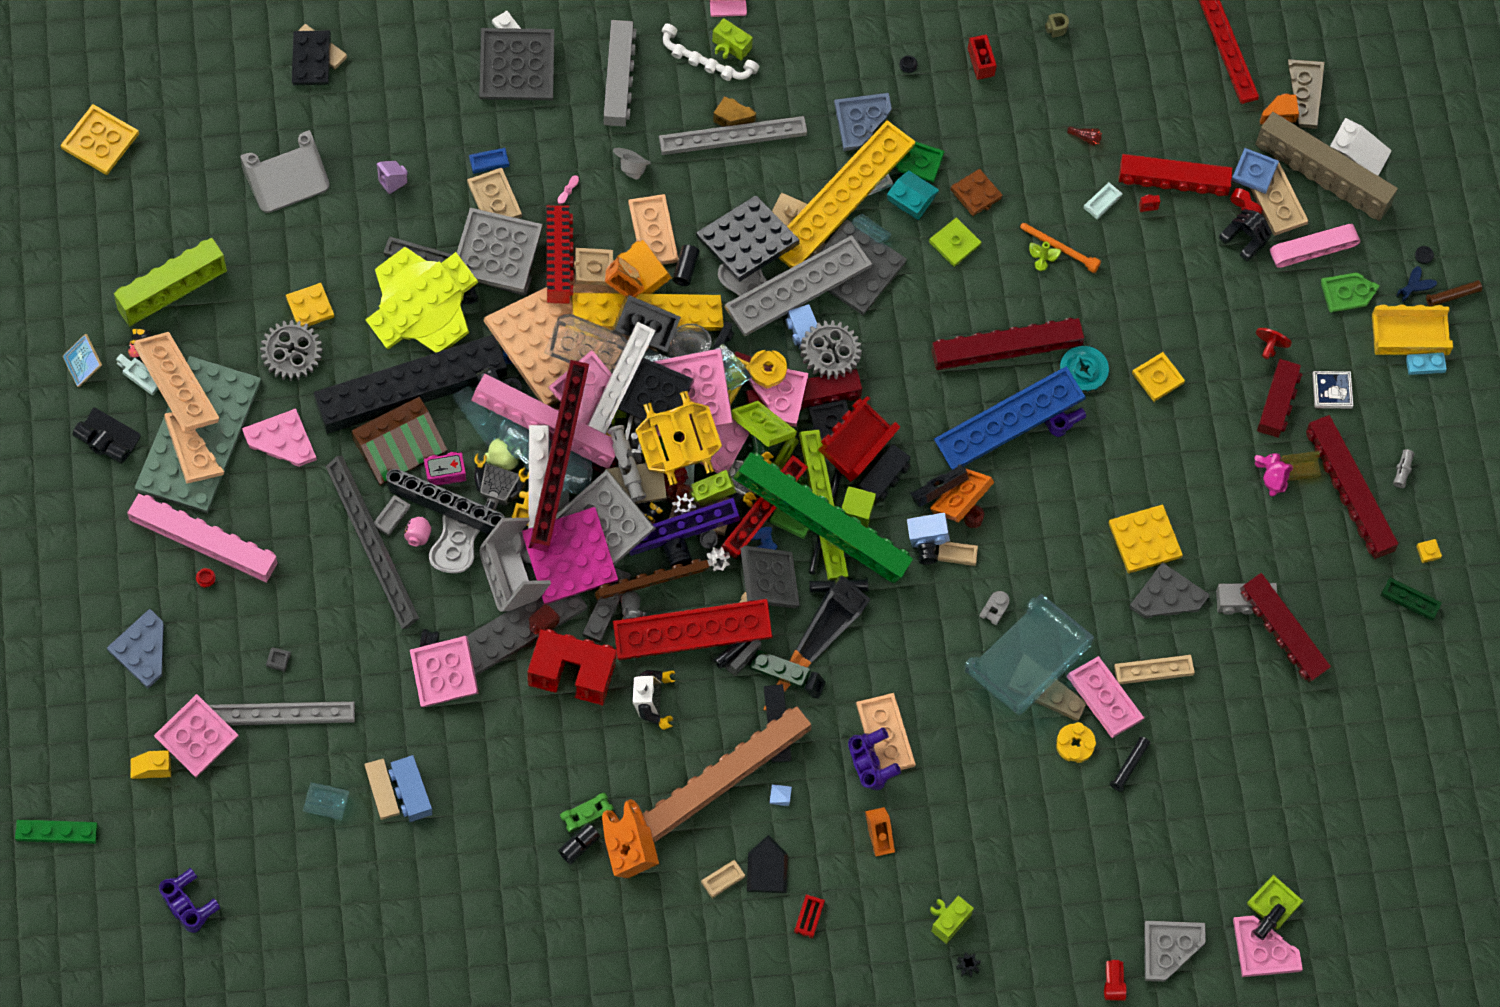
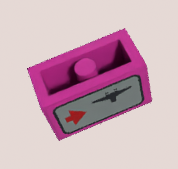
M450 452L444 456L432 455L424 459L427 482L439 486L466 481L462 452Z

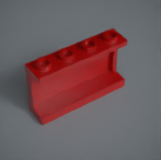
M868 396L863 400L859 398L852 405L854 409L852 411L848 410L842 416L844 421L842 423L838 422L831 429L833 433L831 435L827 434L821 440L822 446L818 449L850 482L860 475L900 428L896 422L889 425L868 405L867 402L870 399Z

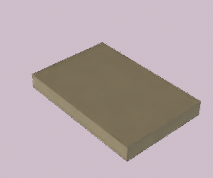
M646 463L637 464L636 466L642 480L640 484L643 493H646V497L641 501L635 502V504L667 500L664 473L649 471ZM620 468L605 469V471L608 470L630 496L628 488L625 487ZM625 469L626 473H630L631 469Z

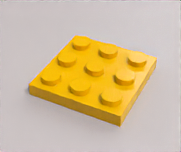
M92 104L60 146L62 150L108 175L137 138L139 130Z
M1163 504L1114 518L1108 522L1128 574L1159 565L1162 562L1166 563L1180 559L1183 556Z

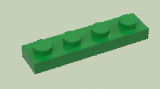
M17 820L15 840L96 844L98 824L97 822Z

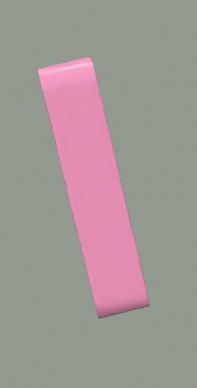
M1347 224L1277 244L1270 248V253L1276 267L1281 268L1355 247L1360 243V238L1354 225Z

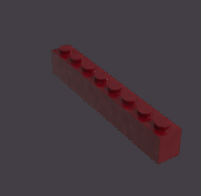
M1067 318L1059 322L1048 321L1041 325L1030 324L1023 328L1012 327L1009 330H994L986 334L976 333L968 337L957 336L950 340L939 339L933 342L931 351L936 370L1074 348L1083 345L1084 335L1080 319Z
M1328 415L1310 422L1306 430L1307 438L1313 442L1316 455L1321 457L1324 470L1332 478L1333 487L1338 489L1341 502L1349 510L1350 519L1353 522L1355 521L1359 536L1364 538L1367 551L1373 555L1374 559L1396 551L1398 542L1331 416Z

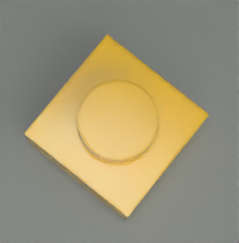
M1436 539L1418 543L1416 546L1422 563L1438 560L1442 557Z

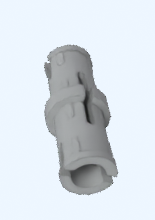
M1405 449L1402 452L1401 461L1396 467L1397 474L1393 482L1395 487L1405 488L1415 455L1411 450Z

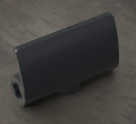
M93 407L86 421H80L72 433L75 438L86 443L96 454H105L120 464L126 461L141 437L139 432Z

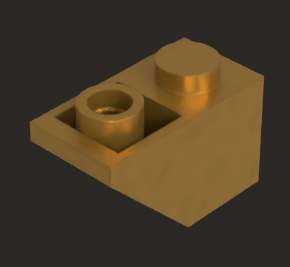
M724 96L714 111L713 122L722 127L755 123L756 112L750 107L739 104L735 99H729Z

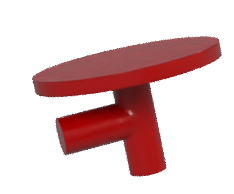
M1258 328L1256 330V335L1267 342L1262 357L1265 359L1275 356L1274 346L1289 348L1292 344L1289 338L1277 331L1268 328Z

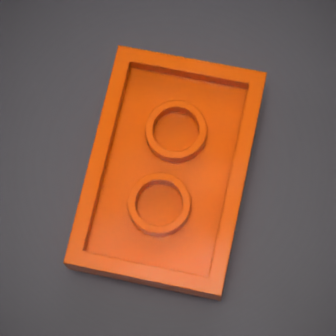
M966 469L969 479L942 494L931 506V511L933 514L945 513L947 519L960 522L994 484L992 477Z

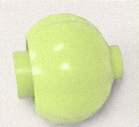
M507 437L493 440L489 446L488 453H485L487 455V464L508 471L515 469L518 465V459L522 458L519 444H514V441Z

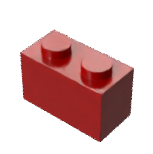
M987 34L969 38L967 49L977 80L994 77L997 65Z

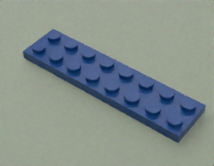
M1066 366L934 438V441L949 467L953 470L958 467V464L965 466L1084 401L1086 398Z

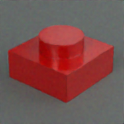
M1149 194L1141 197L1139 202L1140 212L1158 210L1160 205L1159 195L1153 196Z

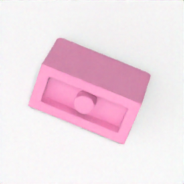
M710 0L711 17L746 16V0Z

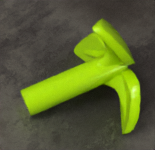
M1043 242L1042 247L1035 243H1030L1029 245L1032 257L1039 258L1035 262V268L1038 271L1046 270L1048 264L1045 260L1055 261L1060 256L1061 250L1056 248L1049 249L1050 244L1048 242Z

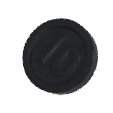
M1421 246L1415 252V259L1421 264L1430 263L1434 257L1432 249L1427 246Z

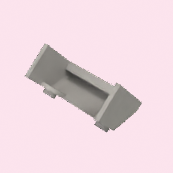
M501 518L480 546V558L497 609L500 612L511 611L537 601L551 584L550 580L529 581L520 551L525 546L522 530L530 521L529 518Z

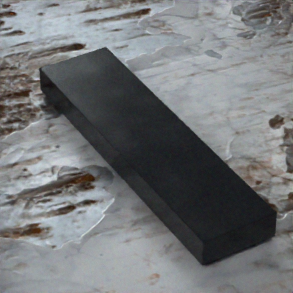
M783 684L764 686L763 688L767 724L774 719L777 721L783 717L782 714L786 711ZM790 746L771 759L772 763L791 762Z

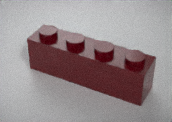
M1279 359L1257 428L1258 432L1279 438L1281 432H1285L1288 422L1284 420L1286 415L1290 416L1293 405H1290V401L1295 399L1298 390L1294 387L1296 383H1300L1303 374L1299 372L1301 365Z

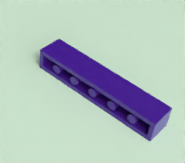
M734 498L654 523L653 526L656 529L629 552L630 556L663 546L668 541L676 538L685 539L740 521Z

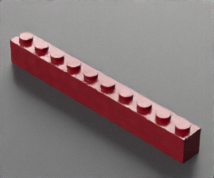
M570 360L528 548L548 552L589 369V364Z

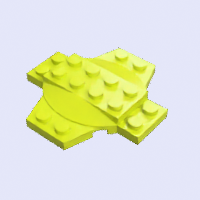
M404 247L375 269L382 291L380 309L365 320L388 350L402 339H416L437 353L449 349L469 334L465 316L460 305L464 293L476 285L478 280L456 252L440 263V261H426Z

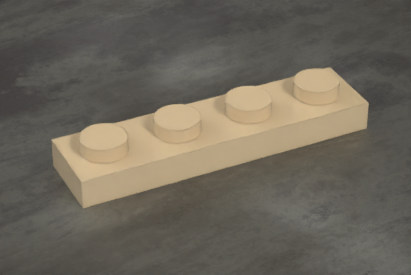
M1191 655L1114 665L1116 680L1119 684L1193 676L1195 673Z

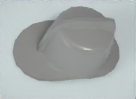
M624 148L613 149V152L620 157L621 170L631 178L639 179L645 172L647 165L651 164L650 161L645 160L631 150Z

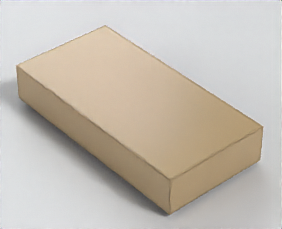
M945 542L939 545L938 561L976 566L978 546Z
M733 860L701 880V883L711 898H714L744 879L745 874L736 861Z

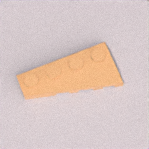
M172 412L166 413L164 418L186 484L224 475L221 466L219 467L215 461L216 458L212 452H209L205 446L206 443L202 437L200 438L196 429L184 432Z

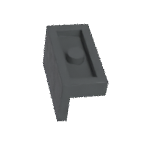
M759 640L752 641L742 652L727 663L724 668L736 676L756 655L757 651L761 650L762 642Z

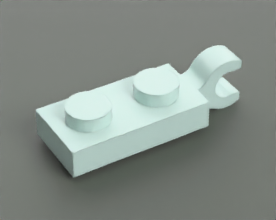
M122 354L117 357V365L124 369L123 374L153 396L159 388L146 366L136 358L130 361Z

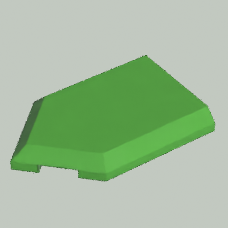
M1357 272L1321 279V286L1330 313L1366 307L1380 285L1368 281Z

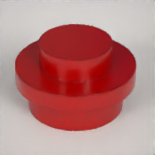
M208 568L201 569L196 575V581L201 587H210L216 580L215 573Z

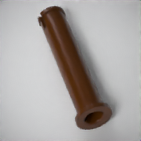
M1479 280L1434 295L1427 294V305L1433 307L1481 292L1482 284Z

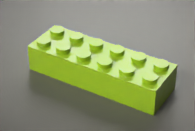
M212 238L201 241L198 246L185 250L177 258L169 259L161 267L154 268L147 275L138 277L131 284L117 289L114 297L118 311L129 327L227 272L224 254Z

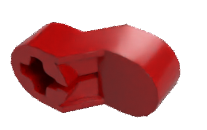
M1240 188L1234 190L1230 197L1233 204L1241 207L1242 211L1247 209L1262 214L1263 208L1251 200L1248 191Z

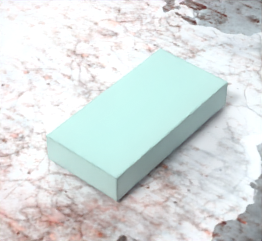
M1108 182L1084 205V209L1098 220L1122 197V193Z

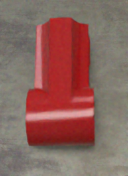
M1120 960L1106 961L1105 1000H1126L1124 962Z

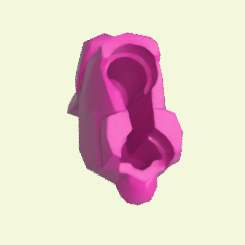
M1273 453L1266 457L1256 455L1254 457L1256 467L1266 468L1263 479L1265 486L1269 489V495L1275 496L1279 492H1285L1293 466L1280 461L1281 457L1278 453Z

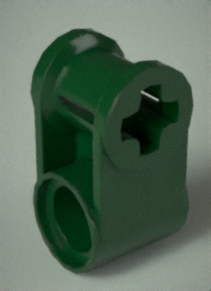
M754 435L747 437L749 454L750 452L753 454L769 452L768 446L764 445Z

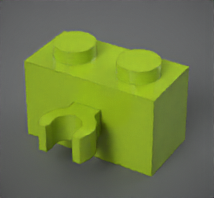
M723 18L713 30L712 42L717 44L715 54H718L719 51H724L723 59H726L730 53L742 61L752 49L753 37Z
M959 895L948 908L945 907V903L941 899L936 901L941 907L939 910L934 909L932 906L930 908V912L933 915L940 916L933 924L931 932L946 944L973 913L974 908Z

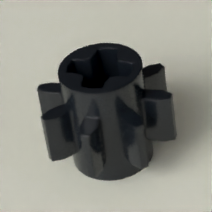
M965 952L963 958H957V962L960 964L956 966V970L962 972L961 977L969 975V978H972L973 972L979 973L980 969L976 966H979L981 961H976L975 953L971 956ZM968 962L971 963V966H969L968 968L965 967V964L967 965Z

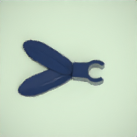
M1416 266L1411 272L1408 285L1400 289L1396 296L1404 294L1405 297L1402 299V302H1404L1413 291L1432 289L1437 285V282L1431 279L1419 281L1422 271L1419 266Z

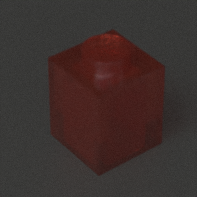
M547 603L529 618V628L535 635L540 634L541 629L545 631L547 629L552 630L560 623L559 615Z

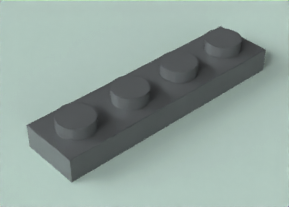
M615 568L619 580L628 578L630 581L631 574ZM618 581L610 583V585H616ZM623 594L598 600L583 631V637L601 643Z

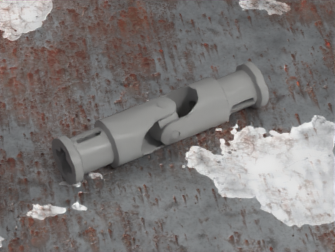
M623 425L613 426L607 432L611 435L613 441L612 447L619 461L618 464L625 487L628 488L630 498L634 502L645 499L646 493H643L640 484L642 480L633 458L630 443L626 440L623 431L625 428ZM625 469H631L630 473L627 474Z

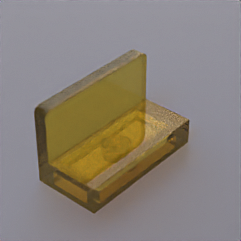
M1319 451L1282 456L1280 461L1293 466L1288 481L1320 477Z

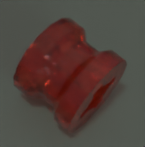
M974 505L964 516V522L969 528H978L982 525L984 518L983 509L980 506Z

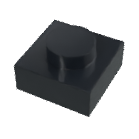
M811 672L806 682L805 690L812 698L819 699L826 681L819 673Z

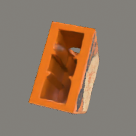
M617 257L607 267L605 282L622 295H630L636 298L644 290L638 270L627 263L626 260Z

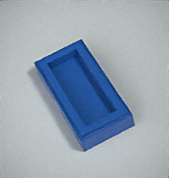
M505 148L469 155L473 174L509 167Z

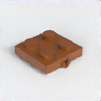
M981 169L952 185L950 189L972 216H975L984 209L986 211L989 210L992 204L1002 199L1003 196Z

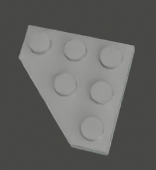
M1145 921V981L1165 982L1205 944V923Z

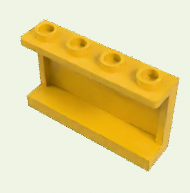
M1424 305L1376 306L1372 313L1375 355L1428 353L1450 355L1453 349V340H1450L1449 307L1435 305L1433 307H1425Z

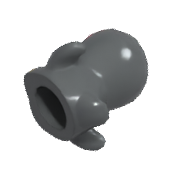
M627 591L621 596L622 614L624 615L622 620L647 615L645 611L639 610L641 599L636 592Z

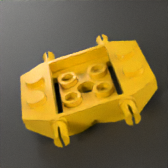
M688 391L680 393L683 406L656 414L651 403H648V406L647 404L643 405L647 418L635 430L648 470L667 475L670 486L673 485V482L674 484L678 483L674 474L677 469L702 462L706 474L714 472L711 458L722 447L709 406L690 401ZM689 414H691L702 450H700ZM655 425H658L667 452V456L669 459V461L667 462L655 429ZM680 432L684 435L685 439L683 442H676L673 437L674 434Z

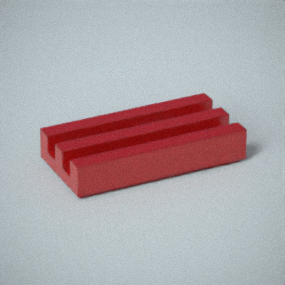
M806 894L794 933H800L803 936L807 935L813 939L825 900ZM808 900H811L812 903L804 925V929H801L800 925L807 907ZM816 902L820 903L812 929L807 931Z

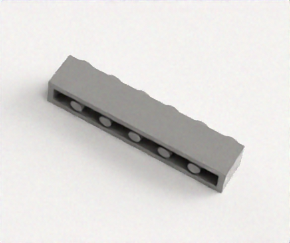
M611 20L604 125L626 126V120H630V109H627V103L631 104L632 93L628 92L633 84V76H630V71L634 70V60H631V55L635 56V44H632V39L636 40V29L633 28V21Z

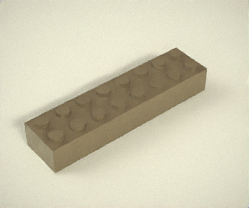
M1272 112L1261 126L1255 144L1260 150L1270 153L1278 161H1283L1291 169L1304 174L1307 179L1317 182L1322 188L1336 194L1338 198L1351 203L1354 208L1360 209L1367 213L1369 217L1380 221L1392 205L1398 190L1397 187L1283 117Z

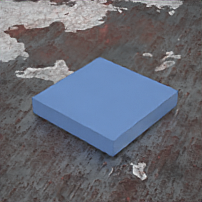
M1244 148L1231 181L1266 194L1279 161Z

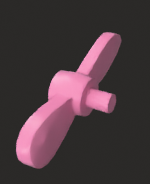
M578 176L571 177L569 184L564 188V192L558 197V204L566 202L568 195L572 193V189L579 182Z

